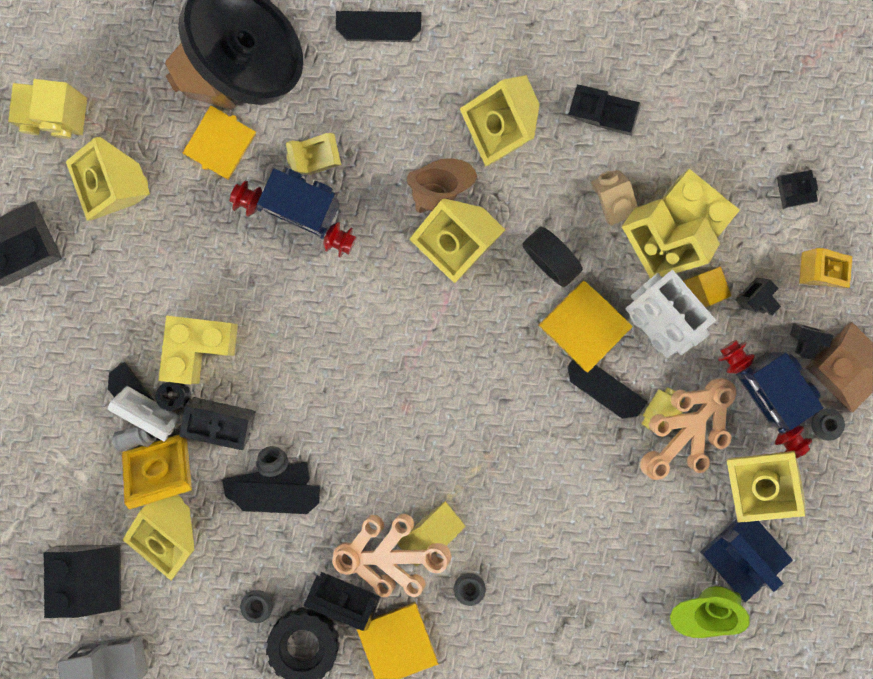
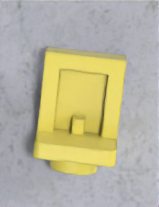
M325 133L302 142L293 140L286 142L287 162L292 170L302 175H312L341 165L335 134Z

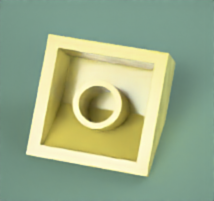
M690 169L681 174L662 197L677 226L706 216L716 237L723 232L740 211Z

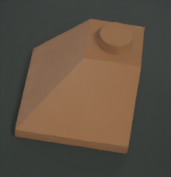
M180 43L165 62L170 72L166 75V78L175 92L180 90L188 98L230 110L237 107L232 98L219 92L202 78L192 66Z
M850 322L832 340L830 348L825 347L816 356L815 360H812L806 366L850 412H854L873 393V342L853 322Z

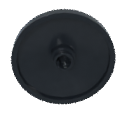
M187 0L180 12L178 23L182 47L192 66L216 90L243 103L265 105L284 98L298 83L303 71V52L299 38L286 16L270 0Z

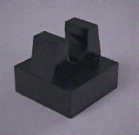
M812 170L777 177L783 209L818 201L816 193L818 185L816 177L813 178Z
M757 277L735 299L743 309L755 312L759 310L762 314L767 312L771 316L781 307L772 296L779 288L770 279Z
M794 322L790 335L798 340L795 353L811 360H815L820 346L830 348L834 336L825 330Z

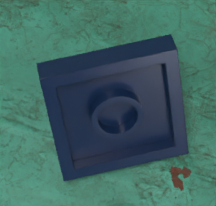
M736 519L700 551L733 591L740 594L741 600L747 602L764 586L773 592L781 587L784 583L777 574L793 561L759 521L738 523Z

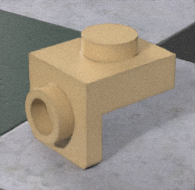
M620 170L604 172L598 179L591 181L592 189L598 194L606 222L610 226L626 220L634 208L638 207L631 182Z

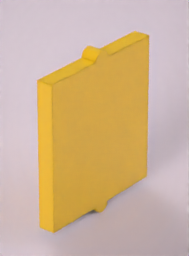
M210 105L182 153L200 163L204 170L210 169L229 180L255 137L256 131L237 121L235 115L230 117Z

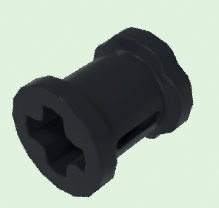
M166 382L158 387L155 399L159 407L166 411L184 408L191 400V390L182 383ZM179 392L180 397L176 400L169 399L168 393Z

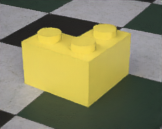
M34 79L33 85L13 83L8 122L19 127V132L39 135L41 130L51 132V136L57 138L71 139L72 134L83 135L87 97L65 82Z
M663 199L634 208L622 225L626 236L650 279L657 273L664 277L672 269L675 273L709 264L720 245L706 216L677 226Z
M166 316L158 381L199 384L203 353L226 356L235 355L238 324Z

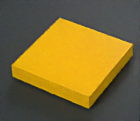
M175 435L167 438L165 441L153 442L147 447L140 446L122 452L124 504L129 510L192 490L186 438Z
M416 602L372 618L370 626L366 631L357 629L375 679H401L438 665L437 656Z

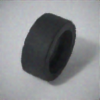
M540 226L523 242V248L544 273L562 287H566L583 270L581 263L571 250L545 227Z

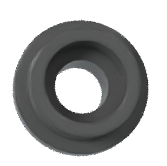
M825 408L813 416L811 427L818 438L831 441L842 435L845 421L838 411ZM831 419L834 426L828 431L825 428V422Z
M276 446L262 449L256 461L258 472L267 477L281 474L289 464L287 454Z
M465 573L457 578L454 584V595L461 604L473 606L483 600L486 587L479 575ZM468 583H472L476 587L475 591L471 594L463 590L464 586Z
M253 590L243 597L240 610L247 621L261 623L271 615L273 602L266 592ZM260 601L263 609L261 611L254 610L252 602Z

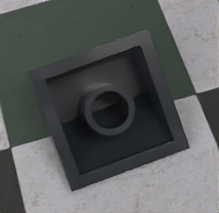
M35 201L0 217V286H7L62 260L60 252Z
M120 545L55 546L44 552V618H79L121 609Z

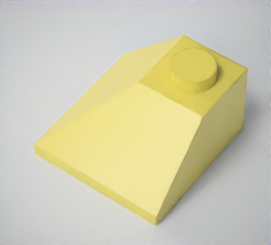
M527 75L503 79L460 108L485 167L534 139L540 104Z
M101 137L93 138L66 161L87 221L133 206L150 195L148 182L142 173L140 164Z
M443 198L409 240L447 277L456 283L504 233L505 229L483 207Z
M795 451L727 459L738 523L805 516V498Z
M179 495L147 504L138 513L123 538L124 542L171 581L195 550L190 508Z

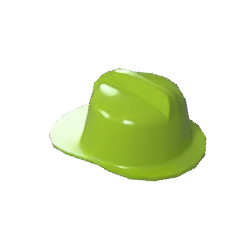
M721 586L708 587L701 592L698 598L680 602L672 609L670 614V622L674 629L682 635L691 638L736 635L744 632L750 624L749 614L741 605L740 594Z

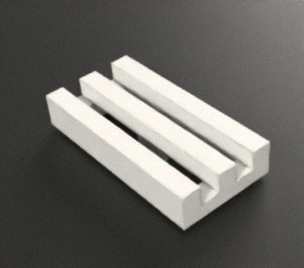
M128 386L110 401L107 409L162 441H165L168 435L172 434L174 428L179 426L182 419L178 414L160 408L155 401Z

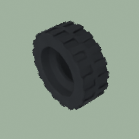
M304 607L298 608L295 611L290 610L286 615L281 616L273 626L266 642L268 643L266 656L268 655L269 657L268 663L270 667L274 668V673L284 679H322L325 677V674L332 669L336 661L340 644L338 642V630H335L333 621L329 620L326 615L312 609H304ZM307 630L317 637L319 650L313 659L298 661L289 654L287 642L289 637L296 631Z

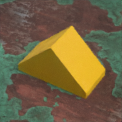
M815 248L802 252L799 284L850 288L853 256L825 248Z
M721 266L683 280L704 307L711 306L732 296Z

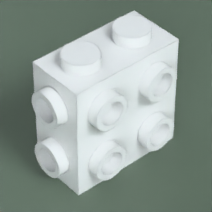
M673 269L664 277L657 273L630 296L634 302L625 308L630 314L632 322L637 327L642 328L651 339L653 347L663 353L666 358L675 352L683 355L691 347L698 345L710 335L707 328L716 321Z

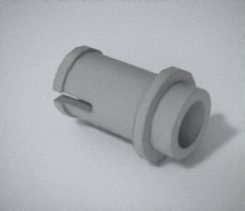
M136 426L115 432L113 444L118 451H125L139 445L144 447L150 446L157 437Z

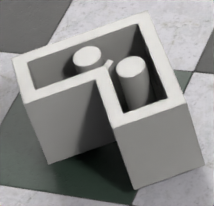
M141 635L81 644L57 662L60 679H142L147 674Z

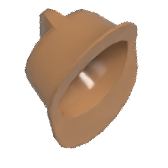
M453 158L440 159L410 172L406 180L407 184L412 188L416 211L419 213L428 210L433 211L443 198L455 200L457 194L470 188L475 183L477 174L469 163Z

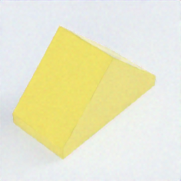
M445 501L417 523L407 536L402 537L397 544L402 550L427 549L434 543H442L447 546L466 526Z

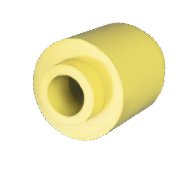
M668 387L665 392L658 389L642 415L645 418L641 424L650 430L649 422L653 416L662 414L666 417L682 414L681 411L671 404V397L676 391ZM664 421L658 425V429L664 427Z

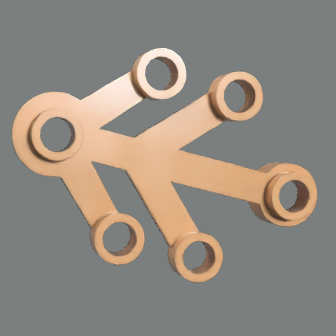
M725 378L710 381L706 385L705 390L690 392L677 390L671 397V404L681 412L689 411L693 404H704L697 412L666 417L662 414H657L651 418L649 428L658 436L668 435L671 429H682L660 453L651 451L643 456L640 462L641 471L653 480L665 478L670 471L669 463L691 439V453L687 459V464L697 473L705 472L710 465L709 458L704 455L706 421L713 414V430L709 433V442L718 449L726 448L731 442V435L725 430L727 408L734 402L736 397L735 385ZM685 397V401L680 405V400ZM664 421V427L658 429V425ZM722 435V438L717 442L718 437ZM701 459V462L696 465L697 461Z
M407 514L397 516L392 522V529L375 551H362L371 537L378 536L384 529L382 518L377 515H370L363 522L362 530L352 543L344 542L335 548L332 562L335 569L341 574H358L381 597H388L394 591L396 582L404 588L407 595L417 597L426 586L425 580L418 574L409 575L397 564H423L428 571L441 573L451 562L452 556L449 548L442 543L431 544L427 549L392 550L399 540L407 536L414 528V521ZM399 521L405 523L407 529L402 528L399 525ZM369 522L375 524L377 530L372 529ZM435 552L439 553L443 558L437 557ZM368 565H377L386 574L379 576ZM381 582L385 583L389 589H385L381 585ZM410 582L417 584L419 589L413 588Z

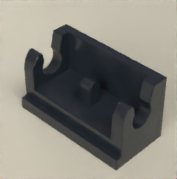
M193 397L184 407L179 437L243 451L251 436L249 429L254 421L256 411Z
M321 572L320 576H316L303 606L361 631H366L370 626L381 596Z

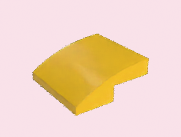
M584 280L538 325L587 373L633 327Z

